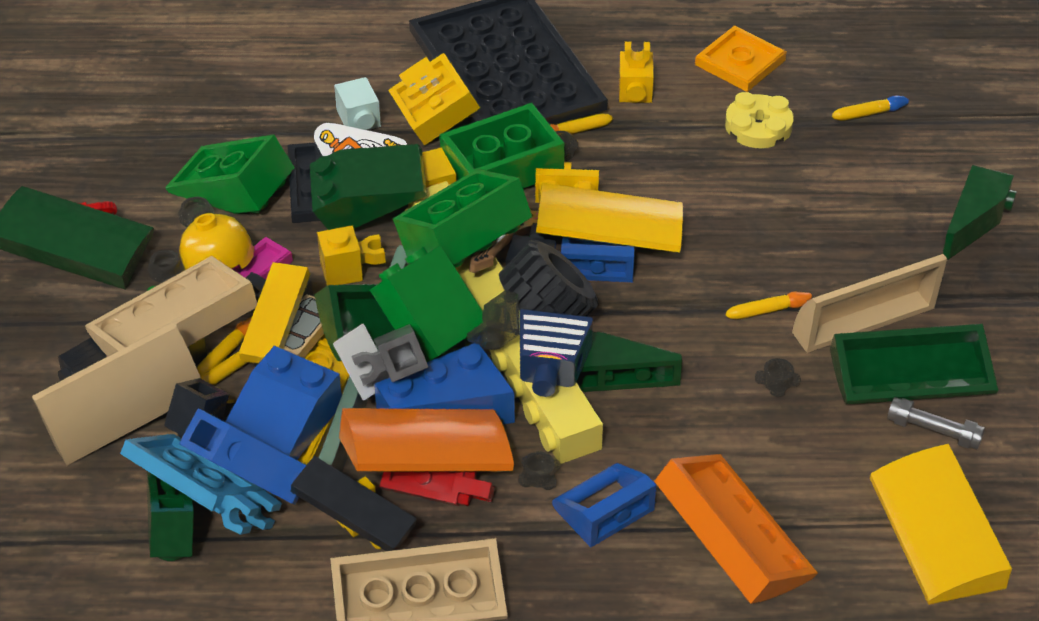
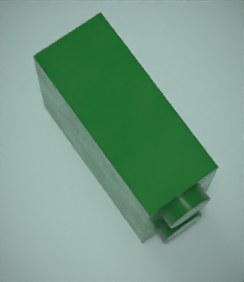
M441 245L428 253L424 247L405 258L408 265L402 269L398 263L378 275L382 282L370 289V292L395 330L410 324L426 362L438 357L489 323V320Z

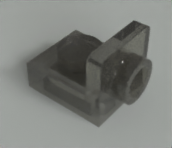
M505 290L486 303L482 314L483 323L467 333L468 342L482 345L484 349L497 350L503 348L505 344L519 336L518 294Z

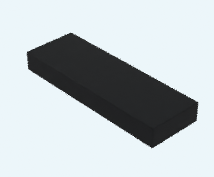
M316 142L289 144L288 157L295 167L289 174L292 223L320 221L312 211L310 163L322 157V154Z
M315 455L291 484L290 492L385 551L397 550L416 525L417 518Z

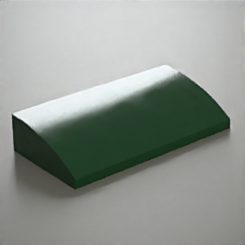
M21 186L10 197L0 211V250L126 290L154 233V227Z
M377 284L328 285L315 294L320 322L330 349L337 361L342 360L333 343L361 324L365 325L375 346V338L395 330L370 292V289ZM469 336L436 358L471 345Z
M983 324L834 334L831 342L830 353L845 404L893 401L894 397L914 400L997 394L998 392Z

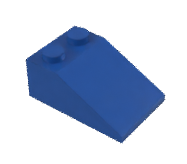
M273 346L252 370L226 422L298 460L336 413L342 397L340 373Z

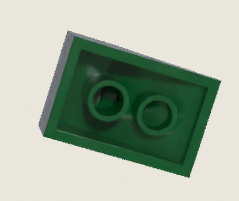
M419 144L342 149L330 155L322 156L315 162L310 163L312 211L328 230L347 226L357 228L427 196L422 148Z

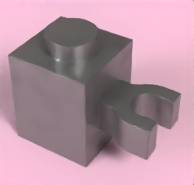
M410 324L375 338L374 341L379 351L374 353L360 352L351 356L355 365L365 361L372 365L369 373L360 376L363 386L375 381L379 374L386 370L391 381L394 382L428 368L417 337Z

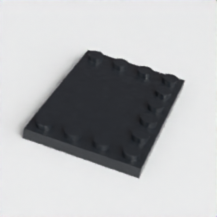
M481 0L409 20L410 32L429 61L431 62L444 53L480 106V109L467 117L470 124L532 103L549 124L555 125L607 110L608 99L535 0Z

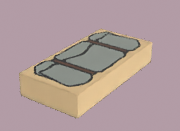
M308 294L303 297L299 304L284 346V350L302 358H305L324 334L315 297Z

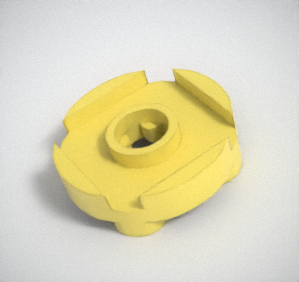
M741 92L736 95L735 101L729 105L726 111L725 128L729 135L730 132L736 135L737 142L752 148H770L775 146L777 140L784 137L785 141L790 137L793 127V113L788 107V100L783 96L772 97Z

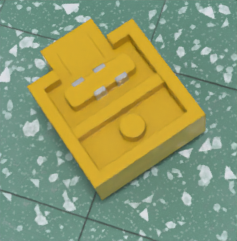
M444 53L431 62L427 57L423 58L399 74L402 81L388 90L424 146L480 109V106Z

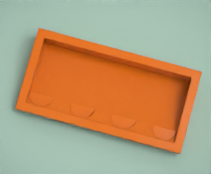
M342 408L339 439L357 471H513L514 461L510 444L502 422L494 409Z
M721 454L672 458L654 480L750 604L782 595L812 580L818 574Z

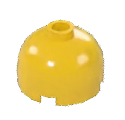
M202 214L187 227L181 236L179 252L185 270L210 256H213L231 269L239 264L241 269H243L254 257V247L246 229L238 220L228 215Z

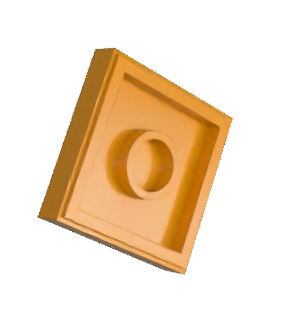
M733 26L696 56L695 65L748 92L786 61V51L737 26Z

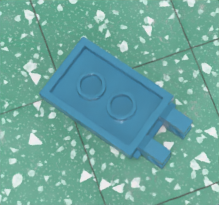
M175 434L125 440L121 455L207 509L221 514L225 528L242 535L250 533L252 525L262 530L273 527L275 521L262 515L261 506L263 505L269 512L279 511L282 505L280 501L263 490V488L179 445L181 438ZM239 510L246 516V523L240 520Z

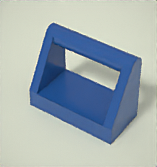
M563 236L561 254L570 260L587 280L633 283L634 246Z
M615 463L552 500V504L558 514L591 548L655 510L656 484L646 474ZM615 481L623 487L590 508L578 504Z

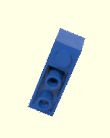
M199 408L197 409L179 445L291 504H296L299 497L290 492L291 484L306 467V464Z

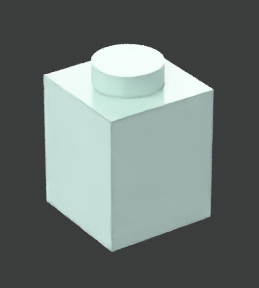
M366 77L334 85L337 112L345 126L363 130L381 127L379 100Z

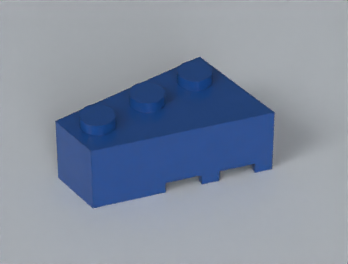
M478 342L427 362L428 368L392 382L389 377L374 383L376 409H494L500 420H502V424L515 423L514 391Z

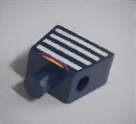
M520 309V379L524 382L532 383V390L535 394L548 397L555 393L556 386L572 387L576 384L592 348L593 318Z

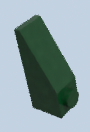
M972 165L947 230L942 253L947 260L999 225L1005 210L1012 211L1017 191L1011 190L1014 175Z
M593 332L592 348L576 383L582 392L680 386L682 356L675 352L604 332Z
M147 471L150 557H158L165 561L192 557V499Z

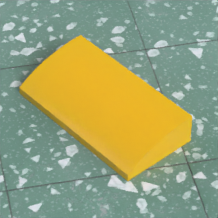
M542 183L536 233L680 253L683 203Z
M949 444L907 455L870 474L872 485L928 605L1007 588L1012 568Z

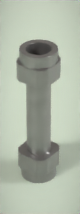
M894 397L887 419L894 421V424L906 427L909 422L959 439V446L978 450L985 427L979 426L978 423L967 419L964 424L913 408L914 401Z

